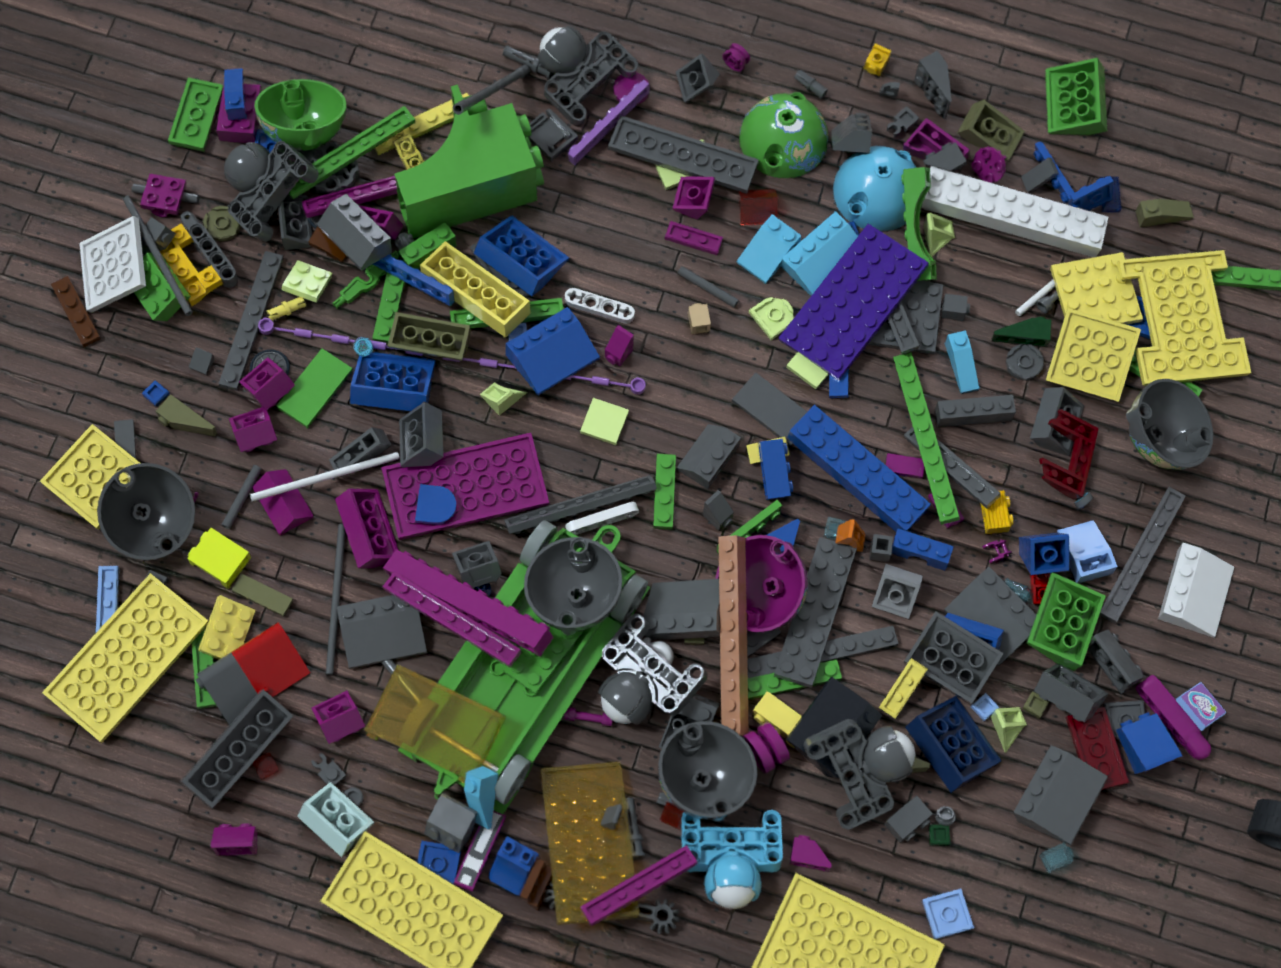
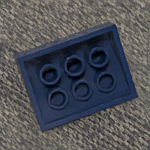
M956 696L916 716L905 727L951 793L1002 761Z

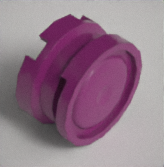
M736 43L731 44L729 50L722 54L726 65L737 72H741L745 64H748L751 60L749 53Z

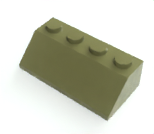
M396 312L388 348L463 361L471 336L470 325Z

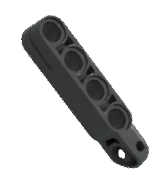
M186 211L181 214L184 228L191 236L193 245L209 266L212 265L221 278L224 287H234L238 282L236 271L217 243L192 212ZM216 261H222L220 264H214ZM226 275H232L230 278H224Z

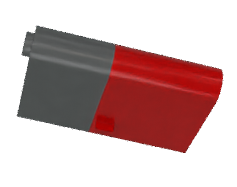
M278 622L197 673L198 678L195 680L201 690L206 688L230 725L260 690L264 689L270 696L274 697L310 674V671Z

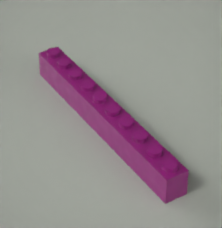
M396 549L383 567L389 577L395 571L485 628L539 657L554 638L549 631L550 627L545 623L540 622L538 624L531 616L519 614V611L514 607H506L497 598L491 599L485 592L473 590V587L468 583L463 582L462 584L458 582V579L453 575L449 574L447 576L435 566L433 568L429 567L424 560L414 559L407 551L403 553Z

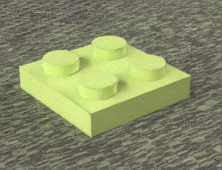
M297 260L282 284V290L317 303L332 278V272Z

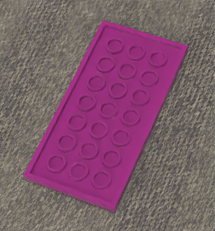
M531 433L445 452L443 457L431 466L402 467L400 463L381 467L398 540L549 505ZM420 484L442 486L449 489L456 499L457 507L454 516L440 525L415 523Z

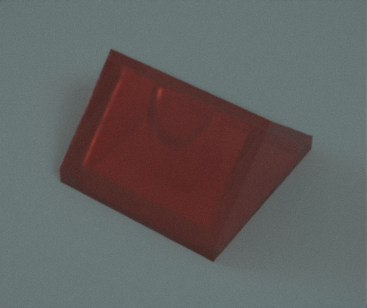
M775 189L748 190L747 194L738 191L740 225L764 224L772 214L777 217L778 197Z

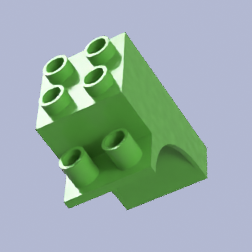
M458 84L451 86L452 107L457 102L470 97H462ZM485 99L462 114L458 115L453 111L454 123L452 129L440 149L423 163L395 173L399 207L408 233L413 238L427 234L444 222L448 227H452L537 201V186L544 184L540 169L544 165L538 146L531 147L529 136H532L526 114L517 116L512 103L488 110Z

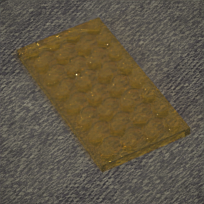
M621 761L541 768L557 925L588 922L581 911V906L635 875ZM622 805V813L616 829L611 830L601 826L606 809L610 806ZM638 900L602 921L639 918Z

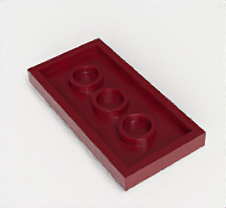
M1105 707L1098 708L1093 717L1086 722L1073 718V715L1067 716L1066 721L1078 758L1108 776V780L1102 790L1128 784L1129 780Z

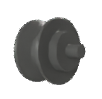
M401 233L399 238L395 240V245L399 251L415 240L411 234Z

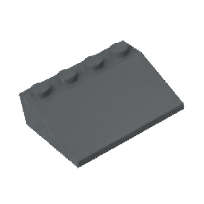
M990 567L976 577L944 609L946 613L1004 630L999 649L1004 654L997 666H1000L1028 640L1036 618V614Z
M719 579L653 583L643 615L649 622V630L644 636L650 638L651 641L720 637Z
M394 595L337 606L349 669L382 663L385 660H396L427 653L419 611Z
M935 611L904 660V663L907 665L911 658L928 669L924 675L925 677L969 705H972L1004 653Z
M1051 745L1014 810V815L1019 823L1068 845H1072L1108 780V776L1069 752Z

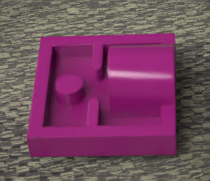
M149 174L140 203L141 209L151 210L154 215L159 217H166L168 213L177 215L186 188V180Z

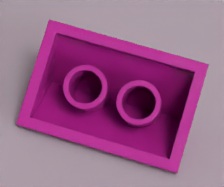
M286 469L268 471L252 489L256 493L293 482ZM298 489L259 500L280 536L314 518Z

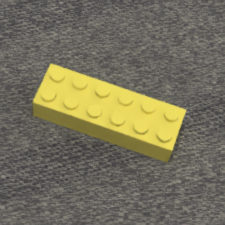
M446 241L420 264L423 274L433 277L439 283L452 288L456 303L505 338L531 314L530 301Z

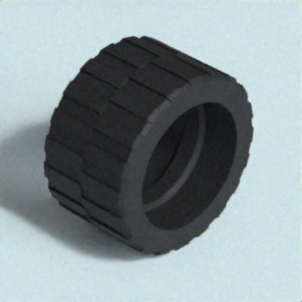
M1260 799L1256 802L1247 833L1257 842L1281 851V801Z

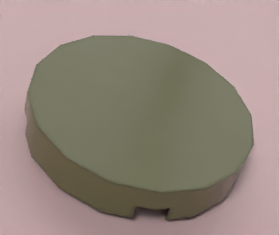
M228 206L212 208L209 213H206L203 220V226L214 241L223 242L231 240L238 234L241 227L229 214Z

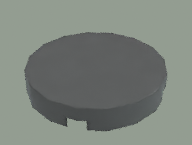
M1016 345L1007 354L1005 362L1007 370L1016 379L1023 381L1032 380L1043 369V355L1033 345Z

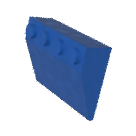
M512 215L482 235L474 251L476 256L530 296L540 291L569 260L567 255Z
M568 307L506 343L505 355L537 395L600 359L581 323Z
M370 352L365 356L359 355L350 385V404L412 411L423 402L428 403L435 360Z

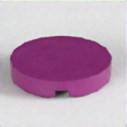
M638 72L632 78H625L619 75L613 87L616 99L620 101L623 96H627L632 91L635 84L641 83L643 80L648 82L647 79ZM648 94L639 103H643L647 99Z

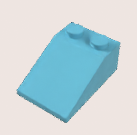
M772 214L760 227L736 263L766 284L781 267L782 257L800 243L801 235Z

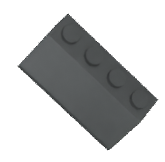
M347 194L331 202L317 223L318 227L361 271L392 253L390 237Z

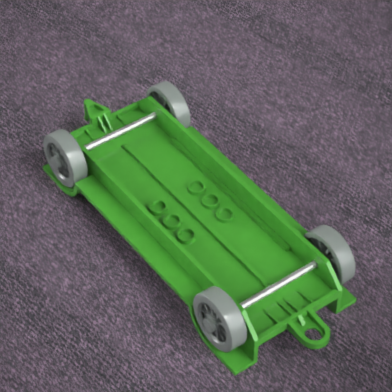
M546 520L540 522L528 537L521 552V564H517L495 598L500 600L506 607H514L519 611V614L531 616L539 624L542 620L534 613L525 596L524 578L527 568L535 555L545 546L560 539L578 536L564 528L557 532V527ZM605 525L599 529L592 540L599 542L613 553L620 542V532L613 525ZM607 532H612L615 535L611 544H605L602 541V537ZM578 548L576 551L581 552L584 548ZM618 561L622 574V591L616 607L601 623L592 628L582 630V636L536 695L505 674L503 670L506 665L467 641L464 643L429 697L420 700L408 715L399 735L400 741L403 742L398 749L400 753L416 763L419 760L439 772L434 789V796L437 800L443 792L454 784L464 788L466 772L484 766L498 773L493 811L501 814L505 813L525 782L534 760L601 659L603 648L629 617L635 613L650 590L647 580L638 576L635 570ZM507 640L508 642H510L511 644L515 645V646L518 647L519 649L521 648V646H519V645H517V644H515V643H513V642Z

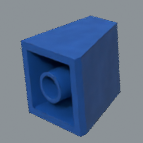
M1056 532L1019 537V555L1031 575L1069 571V534Z
M1147 712L1138 716V721L1132 722L1130 719L1121 723V728L1116 729L1135 774L1182 756L1157 713L1150 715Z

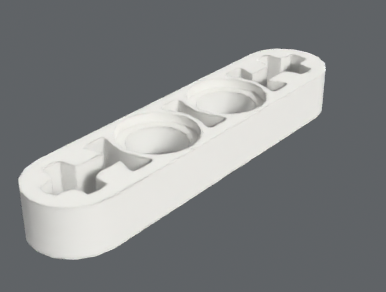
M570 288L565 293V303L570 307L626 324L634 319V308L628 304L576 288ZM576 295V298H574V300L571 301L570 297ZM593 299L596 305L588 307L585 302ZM605 305H611L614 310L612 312H605L603 308ZM629 311V315H627V317H624L623 313Z
M629 502L567 523L565 528L574 535H578L633 517L639 513L636 502Z

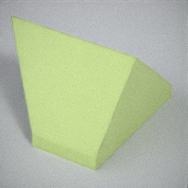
M932 213L926 215L923 226L928 252L933 256L950 240L955 238L952 221Z
M493 383L480 395L500 416L528 392L502 387Z
M1020 707L998 708L991 716L1005 754L1023 727L1027 725Z

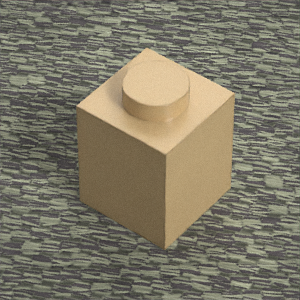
M696 303L689 306L688 319L691 334L710 332L711 322L707 304Z

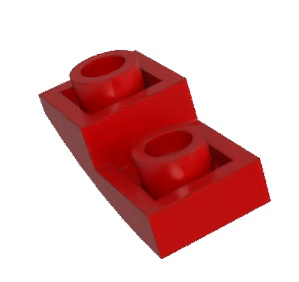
M1050 573L1030 574L1033 604L1041 603Z

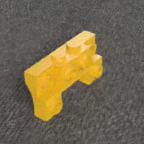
M181 223L171 229L176 235L168 247L161 250L160 253L190 295L188 302L191 306H194L223 283L212 265L198 273L185 255L182 248L193 241Z

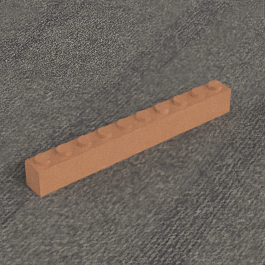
M738 535L718 536L721 724L734 730L740 736H744L749 733L745 538Z

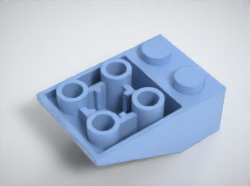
M1094 520L1057 530L1058 533L1069 534V565L1076 583L1086 582L1114 573L1117 564L1113 553Z

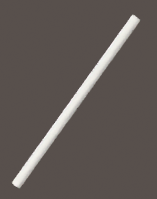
M398 452L290 482L252 493L250 497L253 502L398 460L399 454Z

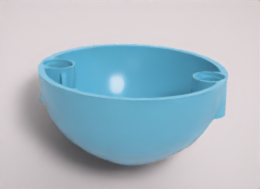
M886 146L870 147V153L856 152L847 158L840 166L833 184L835 203L842 215L848 221H854L855 225L862 229L867 224H870L879 231L884 232L905 225L906 222L903 215L906 209L902 199L904 185L902 184L901 176L903 169L916 168L910 154L906 151H898Z

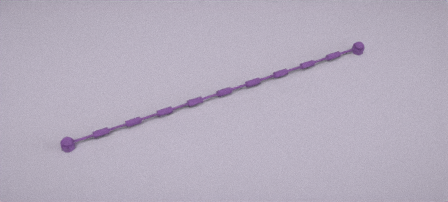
M263 318L258 323L260 332L265 335L272 333L273 330L294 333V336L307 338L316 336L344 344H349V342L357 343L358 341L352 340L348 336L336 334L327 336L315 334L313 331L295 328V330L277 328L274 327L273 321L269 318ZM369 340L372 348L381 350L388 348L385 342ZM405 351L406 354L423 356L421 353ZM443 358V360L460 362L459 360ZM485 358L480 360L463 359L464 361L480 363L481 366L493 368L502 366L516 369L513 365L501 364L497 360ZM572 375L566 378L567 380L572 378L592 381V384L609 386V384L630 387L631 391L637 395L642 394L646 386L645 381L641 378H634L631 384L609 381V378L596 376L588 378Z

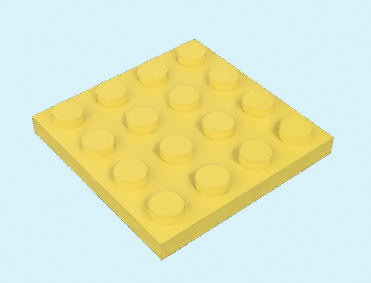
M1123 252L1051 265L1050 270L1064 317L1067 308L1122 324L1142 322L1143 317L1131 279L1120 280L1117 262L1118 260L1125 259Z
M1067 308L1046 381L1119 402L1141 329Z
M92 424L40 482L99 530L97 507L104 486L116 471L139 464L140 462ZM121 473L119 481L122 484H126L128 476L125 473Z

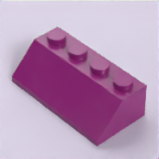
M349 488L335 498L357 567L358 569H373L385 565L395 550H398L378 489Z

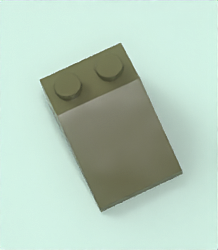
M982 100L971 106L957 133L969 143L979 148L993 147L1000 150L1002 156H1006L1005 160L1009 161L1025 131L986 100Z

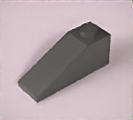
M371 427L329 459L334 470L377 457L389 448L391 443L383 429Z

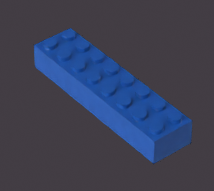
M813 405L789 431L787 439L895 532L897 529L908 532L929 509L931 504L816 405Z

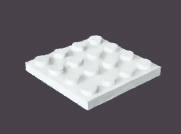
M132 216L79 243L86 311L92 313L146 286L139 218Z

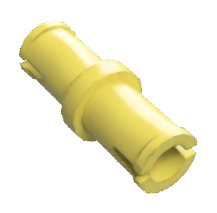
M298 297L289 302L284 301L281 303L282 305L267 310V314L270 315L268 316L269 319L274 321L306 307L305 302L303 303L304 299Z

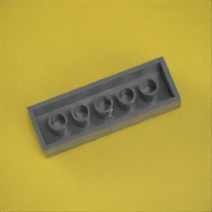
M264 689L260 690L179 782L207 807L213 808L290 721L293 715Z

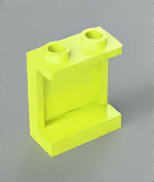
M210 528L208 532L205 531L202 534L199 544L190 550L187 559L192 566L196 565L229 589L250 561L251 556L247 550L213 528Z

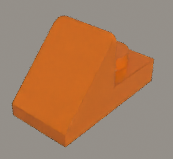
M851 519L838 526L835 543L850 544L852 548H857L856 552H863L866 534L855 519Z

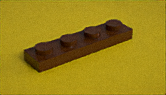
M64 277L52 283L51 286L83 348L101 340L69 277Z

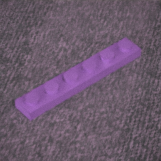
M643 80L641 83L635 84L632 91L627 96H623L619 104L615 108H611L603 120H599L590 132L583 135L577 145L575 144L570 148L568 153L569 161L574 166L617 125L620 115L625 117L650 92L649 83Z

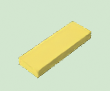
M911 658L879 708L896 719L928 669Z

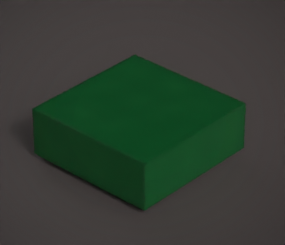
M941 824L928 826L929 846H950L949 826Z

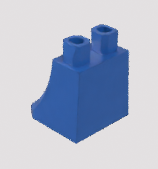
M506 837L489 872V880L514 895L520 896L537 858L540 859V856L537 852Z

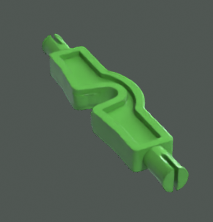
M395 250L391 256L398 259L399 253ZM373 264L365 270L369 280L364 281L360 277H355L340 291V297L332 302V304L338 309L345 302L347 304L351 303L361 293L374 289L379 283L380 278L387 272Z

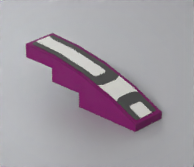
M493 811L491 829L488 830L479 825L456 876L455 885L473 892L497 841L498 834L506 820V815Z

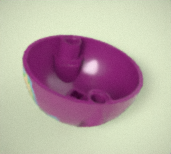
M768 535L750 536L745 538L747 630L752 632L771 631L790 622L803 606L808 590L807 571L801 557L794 550L790 542ZM782 545H784V552H783V553H781V551H780V547H781ZM719 566L715 579H719Z

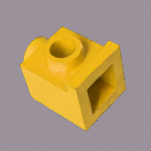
M875 43L865 61L864 69L870 74L880 76L889 61L891 50Z

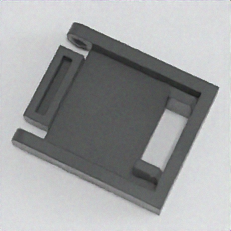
M548 108L546 114L550 118L542 113L529 123L532 136H529V140L534 146H538L540 152L552 162L578 140V135ZM562 139H565L566 141L555 150L554 146Z

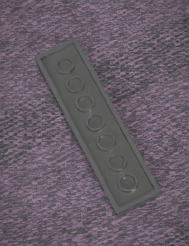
M621 115L608 145L609 150L693 177H715V184L746 194L759 159Z
M822 537L819 538L807 574L808 590L806 599L797 615L792 619L774 677L812 688L857 548H852V546L845 544H836L835 541Z

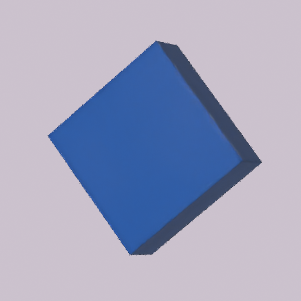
M156 380L142 392V395L155 407L170 394Z

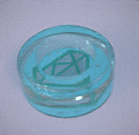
M359 337L355 340L353 348L357 355L365 357L372 352L373 344L367 337Z

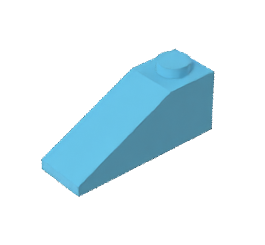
M966 331L948 334L945 346L960 393L979 390L972 348Z
M482 766L466 772L464 792L469 807L477 811L475 823L489 830L492 826L495 786L498 773Z

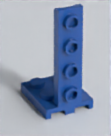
M1042 142L1035 143V151L1033 153L1038 162L1052 158ZM1053 160L1059 174L1051 179V183L1055 189L1059 190L1063 203L1090 211L1113 199V180L1111 176L1100 178L1095 183L1083 186L1074 193Z

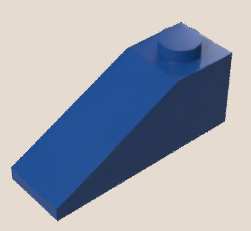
M243 68L224 70L225 110L228 120L247 118Z

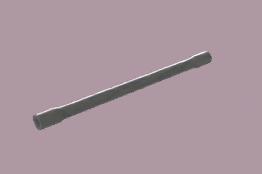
M522 65L502 79L453 105L454 113L462 114L492 94L529 75L530 67Z

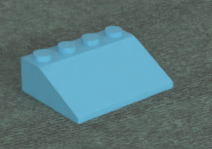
M835 211L782 257L781 267L812 296L858 235Z

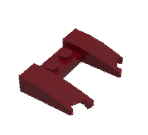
M1060 409L1057 411V418L1050 419L1048 425L1074 442L1069 468L1067 470L1045 458H1040L1039 462L1043 467L1044 476H1042V479L1057 491L1074 500L1083 497L1099 428Z

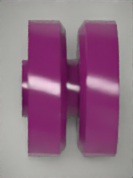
M769 722L758 726V734L750 731L743 736V739L749 745L754 755L757 767L764 774L775 768V762L781 765L790 759L786 745Z

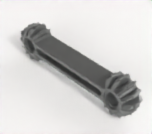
M557 878V885L550 882L549 887L552 890L548 889L545 891V894L549 895L546 898V903L552 902L550 909L558 906L557 913L561 912L562 907H564L566 913L569 912L568 905L581 907L588 903L573 899L574 897L593 900L600 896L572 889L575 882L572 881L567 885V878H564L563 883H560V879ZM565 891L568 893V897L565 900H560L556 896L557 893ZM657 899L655 901L657 907L635 902L624 907L649 912L652 915L624 910V908L614 913V915L651 922L653 924L650 930L653 931L657 927V934H661L662 929H664L666 934H669L668 926L675 930L676 925L673 922L677 923L680 918L675 916L679 914V910H672L675 906L674 903L667 906V899H664L663 905ZM664 912L668 915V919L660 921L657 919V914Z

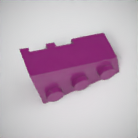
M927 118L903 145V151L923 160L926 159L925 156L932 152H940L942 150L941 147L950 142L952 144L957 143L966 160L969 158L970 150Z

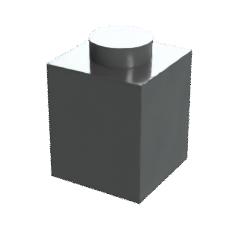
M945 294L941 318L963 321L965 315H969L970 304L967 303L968 296Z
M874 534L871 540L869 560L889 562L893 537Z

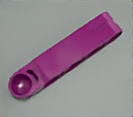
M1150 675L1136 686V690L1155 714H1158L1162 723L1191 757L1196 760H1204L1211 754V746L1201 734L1200 729L1157 677Z

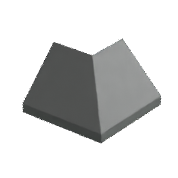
M704 54L698 55L676 71L684 103H688L710 88L720 74Z

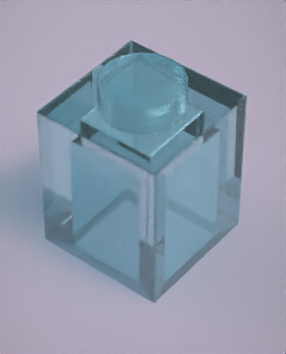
M1065 843L1043 851L1039 855L1048 874L1066 867L1074 861L1073 852Z

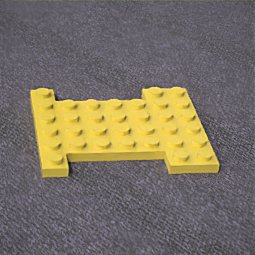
M1224 250L1118 260L1117 267L1120 280L1138 278L1152 347L1137 348L1135 350L1142 386H1147L1158 379L1188 382L1251 374L1244 338L1226 339L1215 292L1211 271H1222L1228 268Z

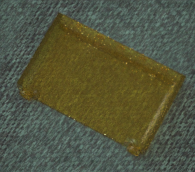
M397 664L364 731L368 732L366 736L377 741L378 738L384 739L459 776L458 781L465 784L466 772L484 765L506 720V716Z

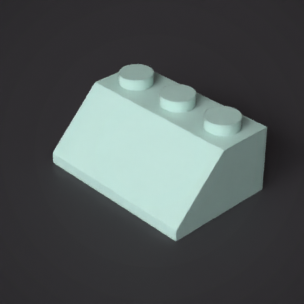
M331 782L308 799L297 816L341 857L357 844L363 832H367L374 823Z

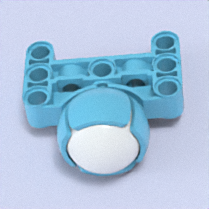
M768 810L764 813L762 827H700V818L683 813L681 848L687 845L698 865L687 870V872H707L704 886L710 901H715L717 904L728 909L744 907L750 901H755L761 892L759 872H776L780 869L783 856L781 816L777 811ZM690 820H691V821H694L695 823H694V824H688L687 821H690ZM767 821H774L775 824H769ZM693 839L695 842L689 843L686 840ZM734 839L736 842L730 843L727 840ZM774 839L776 842L770 843L768 840ZM769 858H775L777 861L772 862Z

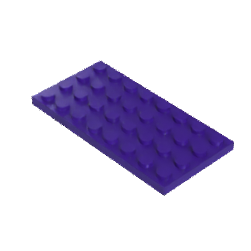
M867 224L783 331L779 341L795 352H799L839 381L926 270L929 262L875 227Z

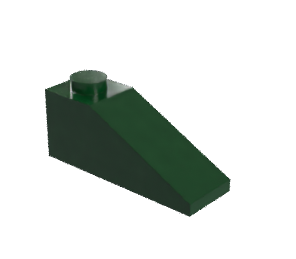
M1045 317L1030 318L995 330L991 342L1047 347L1051 338V319H1046Z

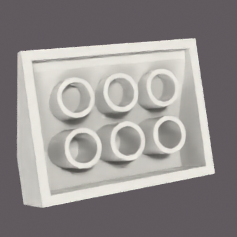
M1182 543L1177 550L1158 619L1215 638L1234 566L1202 548Z

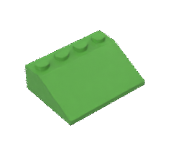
M1093 58L1046 69L1048 133L1092 135L1106 132L1104 66L1100 60Z
M1052 572L1027 644L1055 663L1075 671L1083 664L1106 595Z

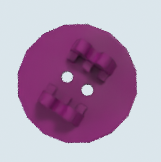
M984 147L976 152L971 167L980 179L985 182L994 183L1004 176L1006 156H1002L1001 151L993 147Z

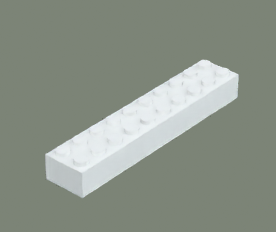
M930 167L931 188L925 196L922 209L1093 258L1098 255L1102 248L1108 216L937 167Z

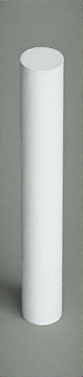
M1051 280L1021 305L1015 313L1021 316L1038 300L1055 288L1054 280Z

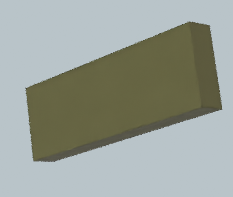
M242 573L232 588L233 593L282 617L285 616L293 602V598Z

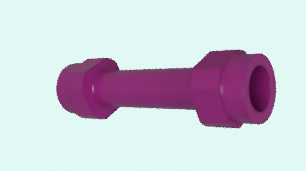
M568 708L564 716V720L568 721L578 719L602 723V726H612V720L604 712L603 715L579 712L576 711V708Z

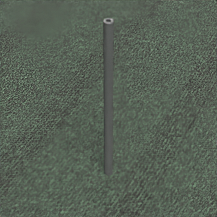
M125 196L123 198L131 216L139 218L140 232L185 315L190 316L193 312L130 196Z
M338 524L326 662V675L329 676L334 674L338 627L337 606L340 603L346 532L343 524Z

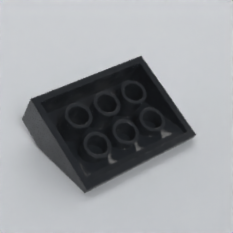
M830 677L786 740L826 777L838 778L828 755L818 760L809 758L803 746L805 740L847 719L856 721L866 739L882 717V714L835 678ZM855 727L849 728L846 733L852 734L855 731ZM831 736L828 742L836 741L837 736ZM819 745L811 746L810 751H816ZM848 747V749H847L848 754H849L850 757L853 758V756H852V754H851V752H850V750H849V747Z

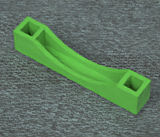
M930 168L903 169L901 181L904 185L902 199L906 209L903 216L907 226V230H905V239L908 243L907 249L929 262V266L917 281L937 280L936 261L924 246L919 226L922 203L931 188Z

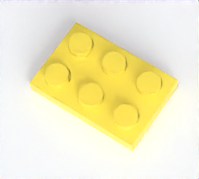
M219 595L198 651L221 659L242 646L256 610Z

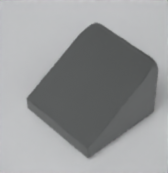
M196 347L189 368L207 375L215 360L213 354Z
M618 804L608 807L601 821V826L611 830L616 829L622 813V805Z

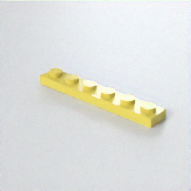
M468 93L462 95L463 98L469 96ZM452 100L415 116L414 124L374 148L377 154L380 155L395 148L392 141L407 134H410L412 139H415L454 121Z

